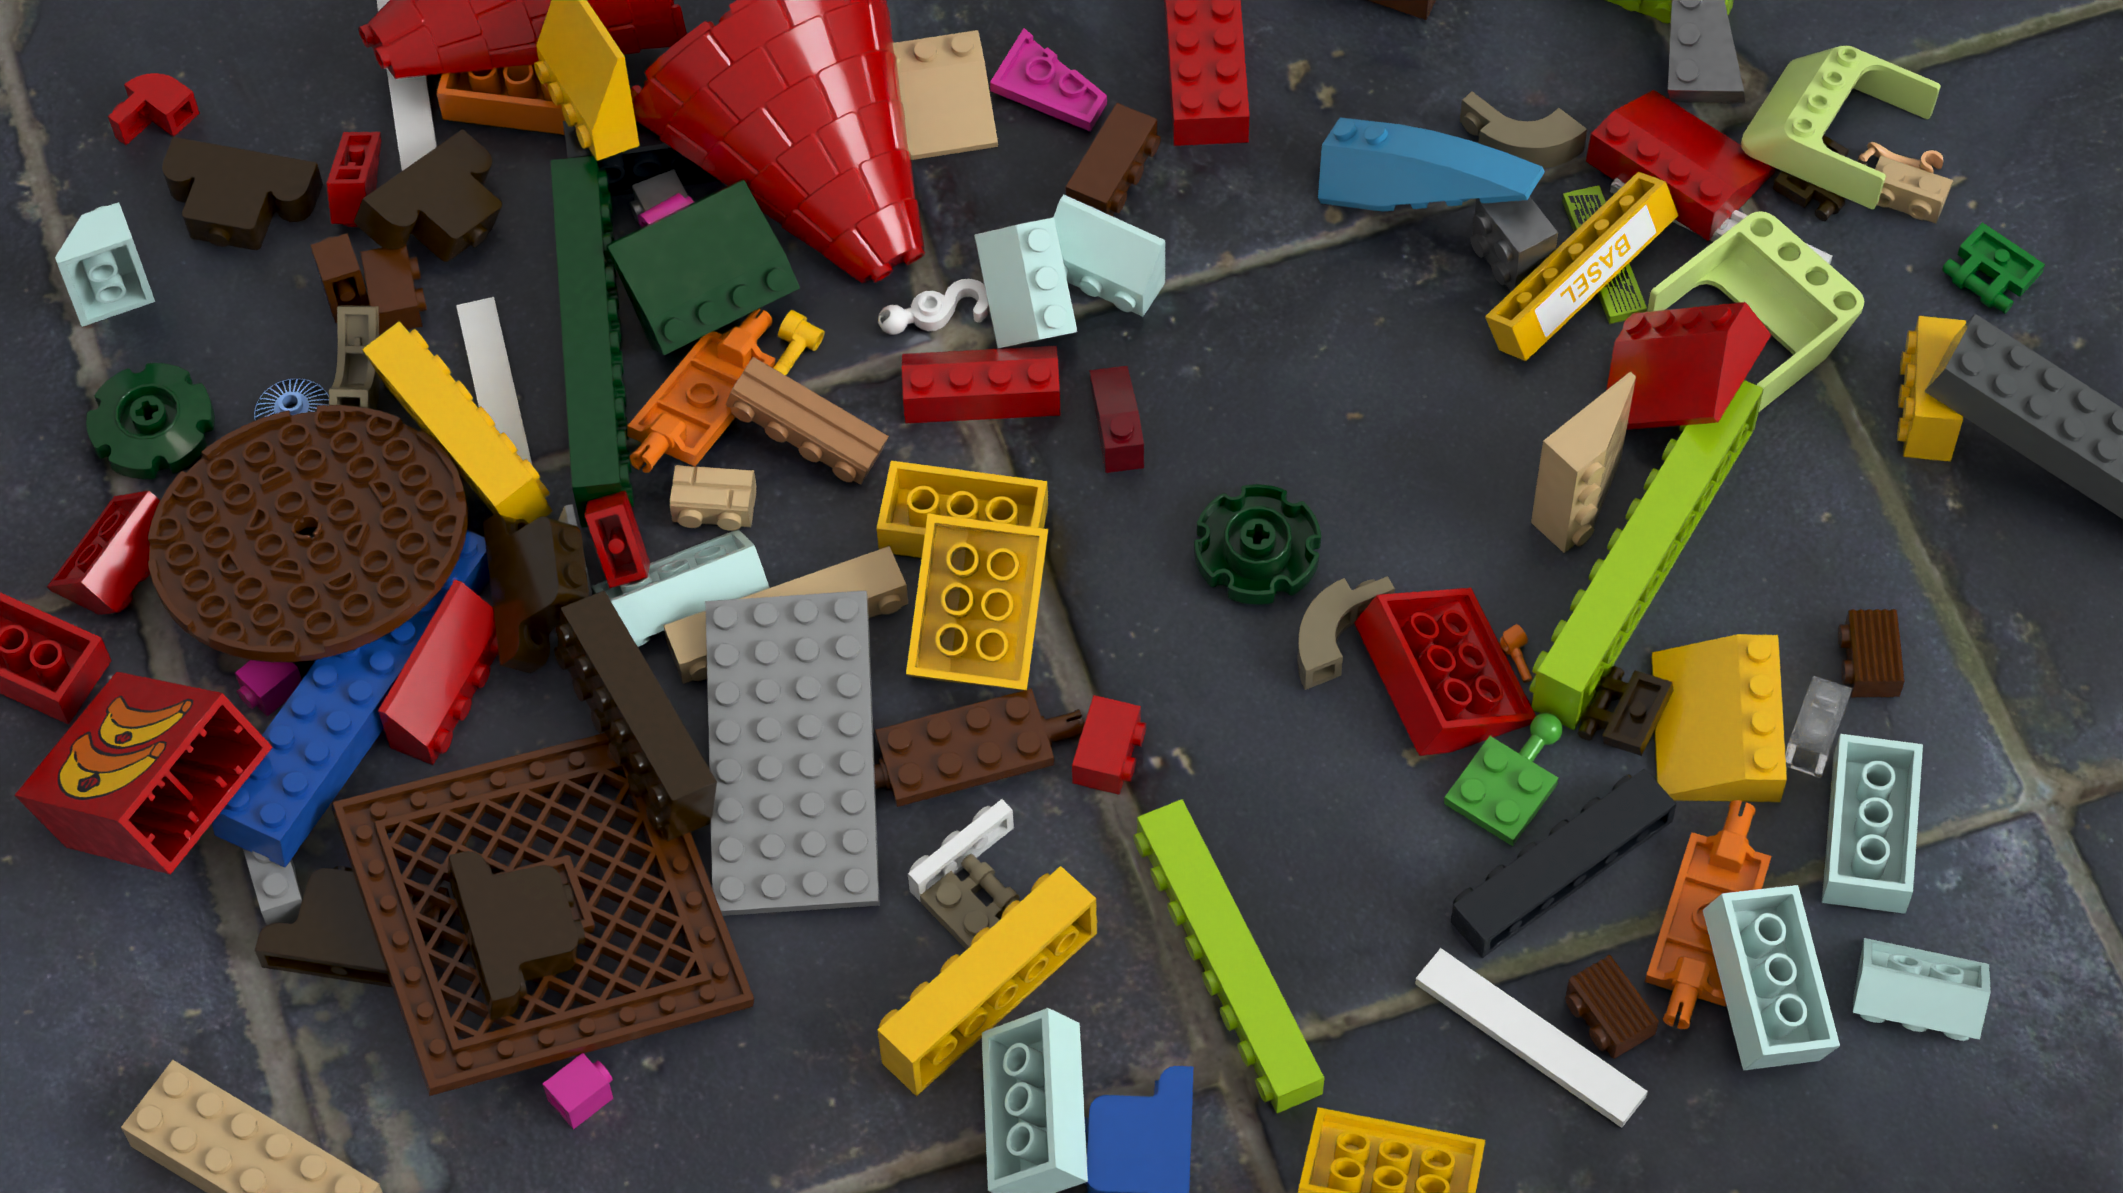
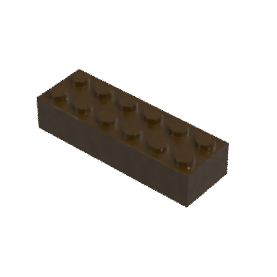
M605 590L561 607L559 625L556 626L558 646L554 648L556 660L563 670L568 669L573 678V688L579 700H586L589 705L591 719L596 730L599 733L604 732L610 742V753L617 765L623 764L626 769L631 791L636 797L641 796L645 802L647 817L655 830L660 829L668 842L711 824L717 781Z

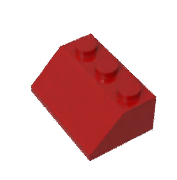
M150 491L114 496L48 584L47 588L98 615L119 613L124 610L133 598L131 592L135 586L150 575L148 566L150 543L148 535L160 500Z

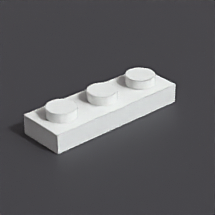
M1001 799L992 807L986 806L974 816L972 823L961 832L956 830L949 834L937 851L930 856H922L912 865L908 873L910 892L920 901V895L947 873L952 871L956 875L963 869L961 862L966 856L973 854L977 858L1014 828L1013 810Z

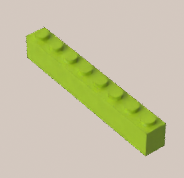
M1183 799L1137 817V834L1133 835L1135 846L1142 858L1148 856L1153 866L1150 869L1153 882L1159 892L1165 890L1170 900L1167 903L1170 916L1176 926L1182 924L1188 936L1185 937V944L1191 958L1194 961L1200 959L1205 969V972H1202L1205 986L1211 996L1218 995L1223 1007H1220L1222 1020L1229 1031L1235 1029L1241 1041L1237 1043L1240 1056L1247 1067L1253 1065L1259 1077L1255 1079L1261 1098L1265 1103L1271 1101L1276 1113H1280L1322 1095L1324 1076Z

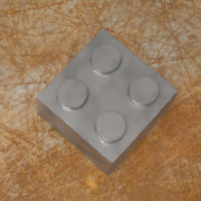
M1531 197L1528 200L1484 204L1480 202L1479 198L1476 199L1473 232L1470 239L1471 245L1475 253L1481 258L1484 257L1491 265L1496 280L1501 285L1505 284L1512 291L1556 250L1558 232Z

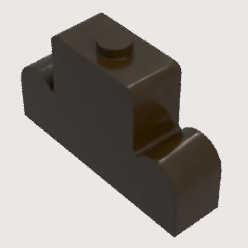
M462 129L364 197L354 223L377 244L391 250L404 247L410 235L413 234L444 262H448L469 246L473 248L479 246L493 229L502 208V202L483 186L492 166L491 155Z
M178 137L172 138L162 165L171 196L179 202L186 203L182 216L190 238L207 241L219 247L234 246L259 250L262 247L273 214L277 212L283 220L288 222L305 220L313 212L323 186L317 162Z

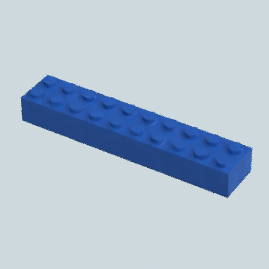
M467 530L462 552L451 575L440 591L411 619L371 643L355 650L315 661L262 734L272 745V749L212 822L215 836L250 852L259 853L269 858L270 861L286 868L383 731L384 727L378 710L453 581L463 582L477 595L480 594L489 581L484 537Z

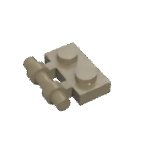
M969 854L961 862V866L970 874L965 880L961 881L950 871L920 895L921 904L966 950L971 946L973 938L980 930L985 927H993L999 921L1008 905L1020 898L1011 887L1005 888L994 876L995 871L987 862L981 863L973 854ZM981 888L994 899L987 907L974 895Z

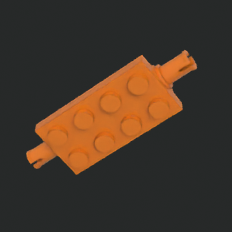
M759 308L749 313L739 327H734L724 334L712 331L700 338L627 425V436L641 442V445L629 458L633 467L639 470L646 462L642 472L649 473L664 453L694 467L699 463L735 419L731 408L726 406V402L732 388L752 357L757 358L772 368L775 365V358L763 353L757 346V340L773 322L772 317L767 311L763 310L756 318L760 312Z
M1733 800L1730 802L1723 830L1719 831L1717 835L1706 837L1691 832L1647 971L1646 983L1672 990L1663 1021L1673 1027L1676 1015L1680 1012L1678 1029H1688L1690 1027V1020L1697 998L1726 1007L1703 909L1722 893L1762 889L1772 856L1756 852L1749 845L1747 834L1756 809L1747 802L1742 816H1738L1742 801Z

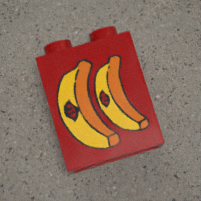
M116 672L14 796L66 848L171 875L272 749V745L221 692Z

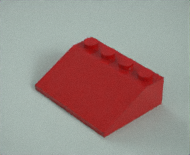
M1655 90L1614 110L1591 133L1586 157L1587 163L1613 180L1618 178L1625 184L1637 172L1666 181L1679 215L1675 220L1707 241L1713 237L1718 228H1721L1728 217L1730 219L1732 213L1735 210H1739L1776 170L1775 167L1750 157L1742 150L1740 144Z
M1746 302L1633 313L1624 322L1623 329L1614 342L1606 390L1629 372L1636 376L1627 429L1718 423L1769 340L1771 333Z
M1472 588L1376 595L1354 622L1419 756L1451 753L1483 742L1489 736L1494 738L1528 726L1536 717Z

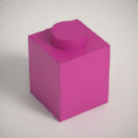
M250 660L235 672L240 686L237 690L239 697L249 708L253 709L257 706L267 717L288 700L302 681L299 669L293 662Z
M581 1053L543 1083L547 1100L573 1130L613 1099L609 1084L613 1080L612 1076L600 1061L597 1060L592 1063L584 1053Z

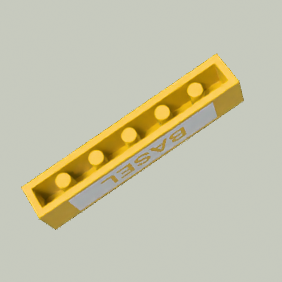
M1637 172L1485 316L1500 351L1527 361L1679 216L1666 181Z

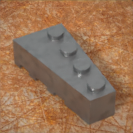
M1672 0L1668 94L1669 100L1672 102L1745 103L1744 88L1725 0Z

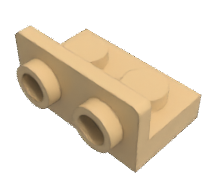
M1880 156L1875 170L1884 173L1886 178L1877 205L1907 213L1915 219L1937 223L1953 180Z

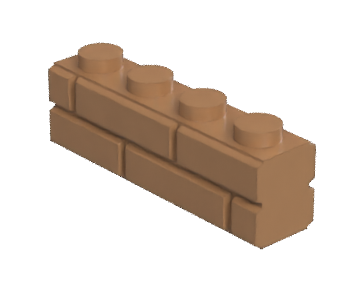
M752 357L726 402V406L731 408V412L736 418L743 422H751L752 420L765 428V433L771 439L777 442L787 441L799 448V453L805 459L811 462L821 461L833 468V473L839 479L845 482L855 481L860 485L862 484L889 437L755 357Z

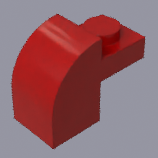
M150 73L137 76L124 84L128 99L119 103L108 118L115 138L124 145H127L152 122L174 137L200 112L192 90L171 76Z

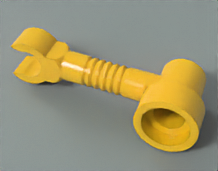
M794 310L789 311L781 323L778 337L790 344L773 368L787 375L806 347L812 351L819 347L825 331L807 322L806 316Z

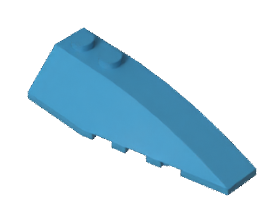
M1340 117L1322 144L1318 199L1321 204L1382 212L1394 211L1396 205L1411 204L1413 209L1427 208L1429 202L1445 201L1447 206H1459L1469 199L1478 198L1482 204L1528 200L1545 171L1542 166L1517 156L1452 135L1401 124Z

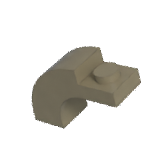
M1470 92L1462 99L1460 123H1462L1467 132L1479 137V144L1540 165L1543 169L1566 163L1584 151L1587 129L1560 108L1540 120L1518 121L1504 116L1474 92Z
M340 305L337 307V368L334 383L329 389V405L357 406L376 410L381 379L362 349L379 337V306Z
M1388 576L1377 581L1374 579L1364 581L1354 590H1351L1346 579L1343 578L1325 588L1309 605L1300 625L1297 655L1298 673L1305 690L1341 676L1343 656L1336 642L1344 630L1354 624L1376 595L1395 593V588Z

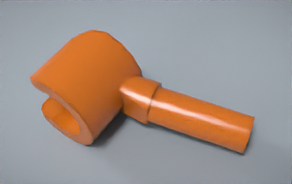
M1516 624L1504 631L1500 640V646L1504 653L1511 655L1523 683H1527L1533 678L1520 648L1528 643V638L1524 630Z

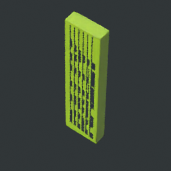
M1599 185L1563 193L1562 202L1574 232L1606 203ZM1630 263L1597 293L1609 324L1625 321L1633 313L1647 312L1646 304Z

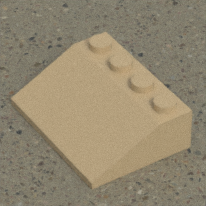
M978 30L893 43L894 54L897 57L900 95L904 107L908 151L911 153V160L998 147L985 61Z
M1631 372L1626 374L1543 441L1531 523L1563 553L1575 544L1577 546L1583 545L1592 536L1595 523L1621 461L1636 376Z

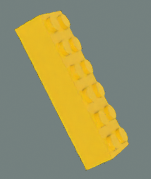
M399 321L362 349L385 387L418 426L442 446L450 456L458 473L494 515L500 514L513 519L521 518L531 523L537 518L546 517L553 512L545 499L550 495V492L539 479L540 475L527 459L522 460L517 454V448L504 432L499 433L494 427L495 423L482 406L479 408L472 401V395L461 381L458 380L456 382L450 375L451 371L437 354L433 356L428 349V344L416 329L409 333Z
M1062 866L1051 875L1049 873L1042 875L1034 883L1030 894L1021 902L1015 900L1008 905L1002 913L1001 919L993 927H985L980 930L973 938L971 946L960 956L955 954L950 957L942 966L940 974L930 983L927 981L921 983L912 992L910 1001L899 1011L893 1009L884 1016L877 1029L882 1064L915 1096H918L982 1038V1032L992 1029L1097 934L1096 897Z

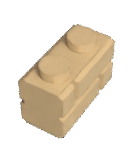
M676 465L670 496L672 521L688 528H697L701 524L718 525L720 528L728 531H735L740 527H751L757 491L754 470Z

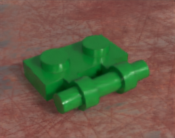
M1982 222L1959 247L1957 255L1966 260V262L1961 266L1950 258L1944 264L1942 271L1953 278V284L1961 289L1968 288L1981 297V303L1989 308L1994 306L2005 314L2010 310L2014 301L2003 293L2008 289L2021 297L2043 273L2045 264ZM1980 270L1994 279V281L1989 285L1974 274Z

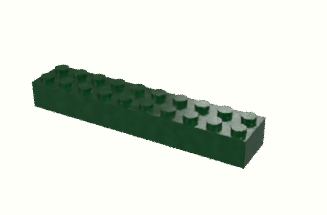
M594 156L551 160L571 479L581 528L588 527L585 518L588 501L626 490L630 505L634 507L633 488L629 473H632V467L629 459L630 451L627 448V440H629L627 436L628 420L625 417L624 408L627 407L625 384H623L622 380L624 361L622 351H620L622 332L617 312L620 309L618 288L615 284L617 270L606 248L607 244L615 241L614 228L610 214H613L612 199L608 189L606 170H599L598 161Z

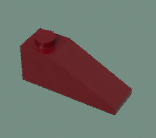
M1128 366L1089 370L1105 473L1144 468V440Z

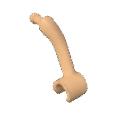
M1869 142L1867 145L1868 150L1858 156V160L1867 162L1872 155L1877 158L1884 156L1930 173H1934L1932 166L1939 170L1943 166V156L1937 151H1926L1921 156V160L1895 154L1875 142Z

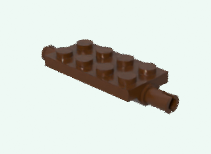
M1031 688L876 729L875 735L882 758L878 759V764H874L875 789L885 787L886 790H891L896 805L899 807L1053 766L1055 764L1051 749L1052 742L1081 735L1084 727L1083 718H1080L1082 714L1077 709L1074 712L1045 719L1044 716L1040 715Z

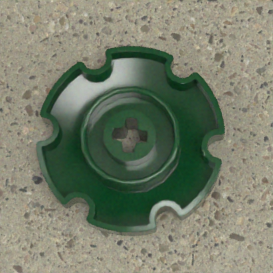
M147 363L145 369L140 373H133L127 368L112 376L94 395L98 408L88 411L86 417L87 432L97 456L100 459L108 457L112 470L116 473L136 479H154L157 472L161 469H169L174 474L188 467L200 457L201 452L207 447L203 434L214 430L215 426L214 409L202 383L193 384L187 370L166 363Z
M1262 484L1244 485L1241 487V494L1237 497H1230L1226 493L1217 496L1205 507L1198 518L1197 535L1202 538L1194 541L1196 565L1202 577L1211 587H1216L1217 585L1228 587L1229 599L1246 604L1273 603L1275 593L1286 592L1290 596L1298 593L1309 583L1318 568L1319 553L1313 550L1321 547L1319 523L1305 502H1288L1287 491L1282 488Z

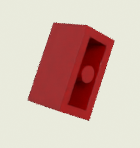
M626 490L588 501L585 518L609 588L648 578L650 561Z
M1093 695L1072 763V784L1120 795L1123 782H1130L1133 777L1136 758L1131 756L1134 746H1142L1147 724L1141 722V706Z

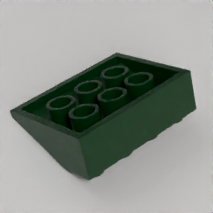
M743 179L606 245L651 348L662 355H666L800 288L783 248Z

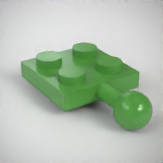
M1551 713L1539 714L1532 720L1530 724L1531 737L1519 753L1489 736L1444 797V804L1501 840L1514 846L1558 785L1557 776L1533 762L1544 745L1554 744L1562 735L1561 721Z

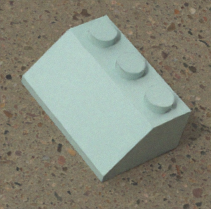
M1063 194L1054 214V220L1067 282L1079 287L1089 296H1099L1114 303L1122 311L1134 312L1143 317L1165 284V240Z
M119 202L109 206L98 207L94 211L81 215L55 257L81 326L83 327L155 302Z
M1054 217L974 235L997 349L1077 332Z
M1864 938L1853 997V1013L1860 1014L1861 1018L1870 1022L1882 1023L1885 1020L1902 1023V1026L1913 1031L1923 1032L1927 1029L1942 1031L1947 1037L1955 1040L1965 1041L1969 1037L1980 1040L1991 993L1989 964Z

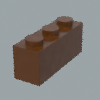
M1116 103L1066 185V196L1110 216H1113L1114 212L1120 213L1125 205L1129 187L1131 184L1136 185L1139 182L1144 170V162L1148 156L1153 157L1160 145L1161 137L1157 135V119Z

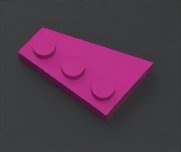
M1023 28L990 81L991 92L1090 132L1107 105V95L1078 71L1070 70L1057 59V54L1048 47L1044 49L1035 42L1033 35L1025 28Z

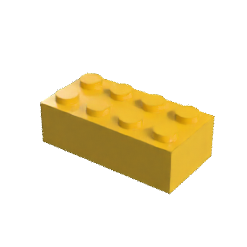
M891 461L876 528L878 548L882 549L890 546L893 554L922 558L927 514L1044 529L1048 509L1047 481Z

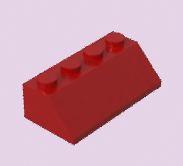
M1057 346L902 354L905 424L1061 416Z
M453 581L378 710L390 748L431 765H434L440 753L444 754L450 747L454 728L459 720L463 721L467 717L471 709L474 693L478 687L482 688L486 684L490 675V666L496 655H499L493 607L461 581Z

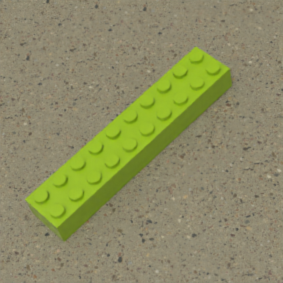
M1744 380L1718 423L1681 425L1680 431H1682L1679 439L1675 440L1672 438L1669 441L1662 455V460L1665 462L1660 470L1653 468L1644 485L1646 493L1641 500L1635 498L1631 503L1625 517L1628 520L1623 530L1617 528L1611 536L1607 546V550L1610 552L1606 559L1602 560L1599 558L1595 562L1588 580L1592 581L1586 591L1579 589L1570 606V611L1573 612L1567 622L1560 620L1551 638L1554 644L1550 651L1546 652L1543 650L1539 654L1532 669V672L1536 675L1529 688V691L1534 693L1531 706L1534 711L1540 714L1551 713L1561 721L1562 725L1572 730L1576 729L1585 707L1591 704L1597 694L1595 687L1600 678L1606 676L1609 668L1615 664L1754 432L1763 388Z

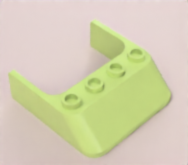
M1838 46L1793 59L1781 74L1745 130L1741 147L1747 155L1867 208L1875 209L1886 175L1833 152L1823 143V135L1853 88L1924 119H1929L1933 113L1941 85L1852 46Z
M1761 211L1746 216L1654 287L1650 292L1647 312L1666 310L1690 290L1705 284L1717 287L1735 303L1746 302L1771 335L1793 354L1791 358L1757 384V386L1764 389L1759 408L1760 412L1829 356L1862 313L1864 298L1854 285L1781 221L1770 213Z

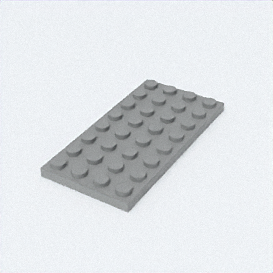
M867 591L705 601L709 769L717 781L711 818L712 890L722 916L880 906Z

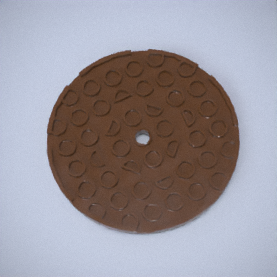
M321 405L317 406V411L291 415L288 410L260 418L226 434L201 452L203 458L195 463L187 472L181 471L167 488L157 506L148 535L150 543L148 566L154 587L166 611L185 632L199 642L235 657L265 662H299L321 659L355 650L395 630L425 607L440 591L459 560L468 527V508L463 485L454 463L442 446L423 430L417 431L403 424L400 417L383 411L357 406ZM308 527L316 529L313 532L314 537L312 538L309 535H300L299 533Z

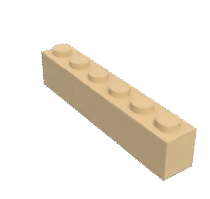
M890 546L740 598L867 591L869 618L879 614L894 613L902 606L908 604L907 585ZM706 611L663 625L667 645L682 683L707 679Z

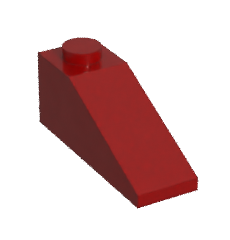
M343 132L327 180L331 224L357 227L354 220L362 199L376 190L381 132Z

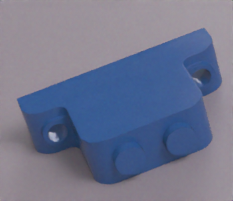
M1172 1066L1164 1070L1160 1079L1155 1080L1154 1096L1102 1095L1093 1100L1089 1108V1117H1085L1086 1143H1088V1182H1085L1087 1193H1189L1194 1066Z

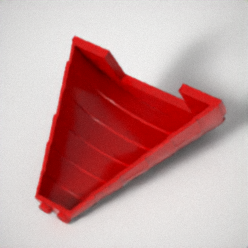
M389 0L367 24L358 27V31L364 45L367 48L372 46L379 66L382 69L388 68L395 79L534 65L535 62L539 61L536 45L551 0ZM587 0L623 54L640 53L642 49L670 48L687 34L681 7L678 4H674V0Z
M736 0L729 5L731 10L720 18L719 24L715 26L712 21H704L662 54L645 71L647 80L642 89L639 85L631 87L634 115L637 122L659 135L662 142L729 186L741 179L745 180L764 214L781 224L783 229L823 254L828 260L859 282L865 283L870 279L874 283L879 282L893 272L892 268L902 262L910 265L925 255L918 201L915 199L911 153L908 151L904 107L901 102L897 57L893 49L890 12L887 7V0Z

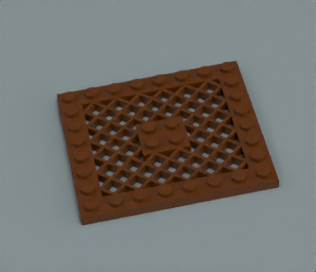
M605 733L332 802V811L429 1096L753 1007L754 997L691 832L667 842L661 830H655L652 827L646 813L647 806L641 796L636 797L631 791L627 778L628 773L623 764L617 765L609 749L610 742ZM593 781L589 789L579 785ZM603 782L621 790L615 801L597 793ZM554 791L549 799L540 795ZM564 792L581 800L575 811L558 804ZM628 795H630L635 810L623 805ZM514 801L510 809L501 806V804ZM525 802L542 810L536 821L518 814ZM590 804L607 812L602 823L584 816ZM474 812L470 820L461 816L462 814ZM485 812L503 820L496 832L478 824ZM550 815L568 822L562 834L544 826ZM616 816L634 824L628 835L610 828ZM434 822L430 830L420 826ZM445 823L463 830L456 842L439 835ZM511 824L529 832L522 844L504 836ZM576 827L594 834L588 846L570 838ZM641 829L644 832L648 845L636 840ZM394 832V834L389 840L387 834ZM405 833L422 840L416 852L398 845ZM471 835L489 843L484 852L478 854L484 858L486 863H489L494 875L540 865H547L556 869L562 884L569 883L571 887L574 907L570 908L573 919H580L585 934V943L582 945L593 949L587 962L577 958L575 965L571 968L580 973L574 985L556 978V974L531 979L539 983V986L533 996L527 994L524 997H520L519 1004L526 1008L519 1020L511 1016L491 1020L486 1004L474 999L481 986L476 970L461 963L467 952L470 951L466 935L449 927L456 915L460 917L455 899L453 900L437 892L443 880L449 882V855L465 851L476 852L465 847ZM537 837L555 844L548 856L531 848ZM602 839L620 846L614 858L596 850ZM431 845L449 853L442 865L425 857ZM497 847L515 855L509 866L491 859ZM563 849L581 857L575 868L570 855L559 857ZM628 851L646 858L641 870L622 862ZM396 858L409 863L402 875ZM523 859L531 863H534L531 865L519 867ZM589 861L607 869L601 880L583 873ZM654 863L661 880L648 874ZM417 868L435 875L428 887L410 880ZM615 873L634 881L627 893L609 885ZM641 885L660 893L654 905L635 897ZM581 886L594 891L588 903ZM408 893L421 898L414 910ZM602 896L620 904L614 916L596 908ZM667 898L670 901L674 914L661 909ZM430 902L447 910L440 923L423 915ZM628 908L647 916L640 928L622 920ZM655 920L673 928L667 940L648 932ZM594 921L607 927L601 938L590 934L594 933ZM420 928L433 934L427 945H425ZM615 931L633 939L627 951L608 943ZM680 933H682L688 950L675 945ZM442 938L460 946L453 959L435 951ZM641 943L660 951L654 963L635 955ZM601 954L620 962L614 974L595 966ZM668 955L686 963L680 976L662 968ZM432 963L445 969L439 982ZM628 966L646 974L640 987L622 979ZM695 968L697 975L689 977ZM454 974L472 982L465 995L447 987ZM588 977L607 985L600 998L582 990ZM654 979L666 983L650 988ZM548 988L567 996L560 1009L541 1001ZM614 990L626 994L610 999ZM445 1000L458 1005L452 1017L449 1015ZM574 1001L586 1005L569 1010ZM467 1010L485 1018L478 1031L459 1023ZM534 1011L545 1016L529 1021ZM493 1023L505 1027L502 1029L488 1032Z

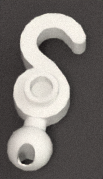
M961 279L947 288L945 296L936 291H924L913 299L911 308L903 309L898 305L884 307L879 313L878 324L883 332L889 335L903 332L907 324L914 323L922 330L936 331L948 323L955 312L958 301L964 297H973L978 301L973 308L974 321L982 322L990 312L985 286L978 280Z

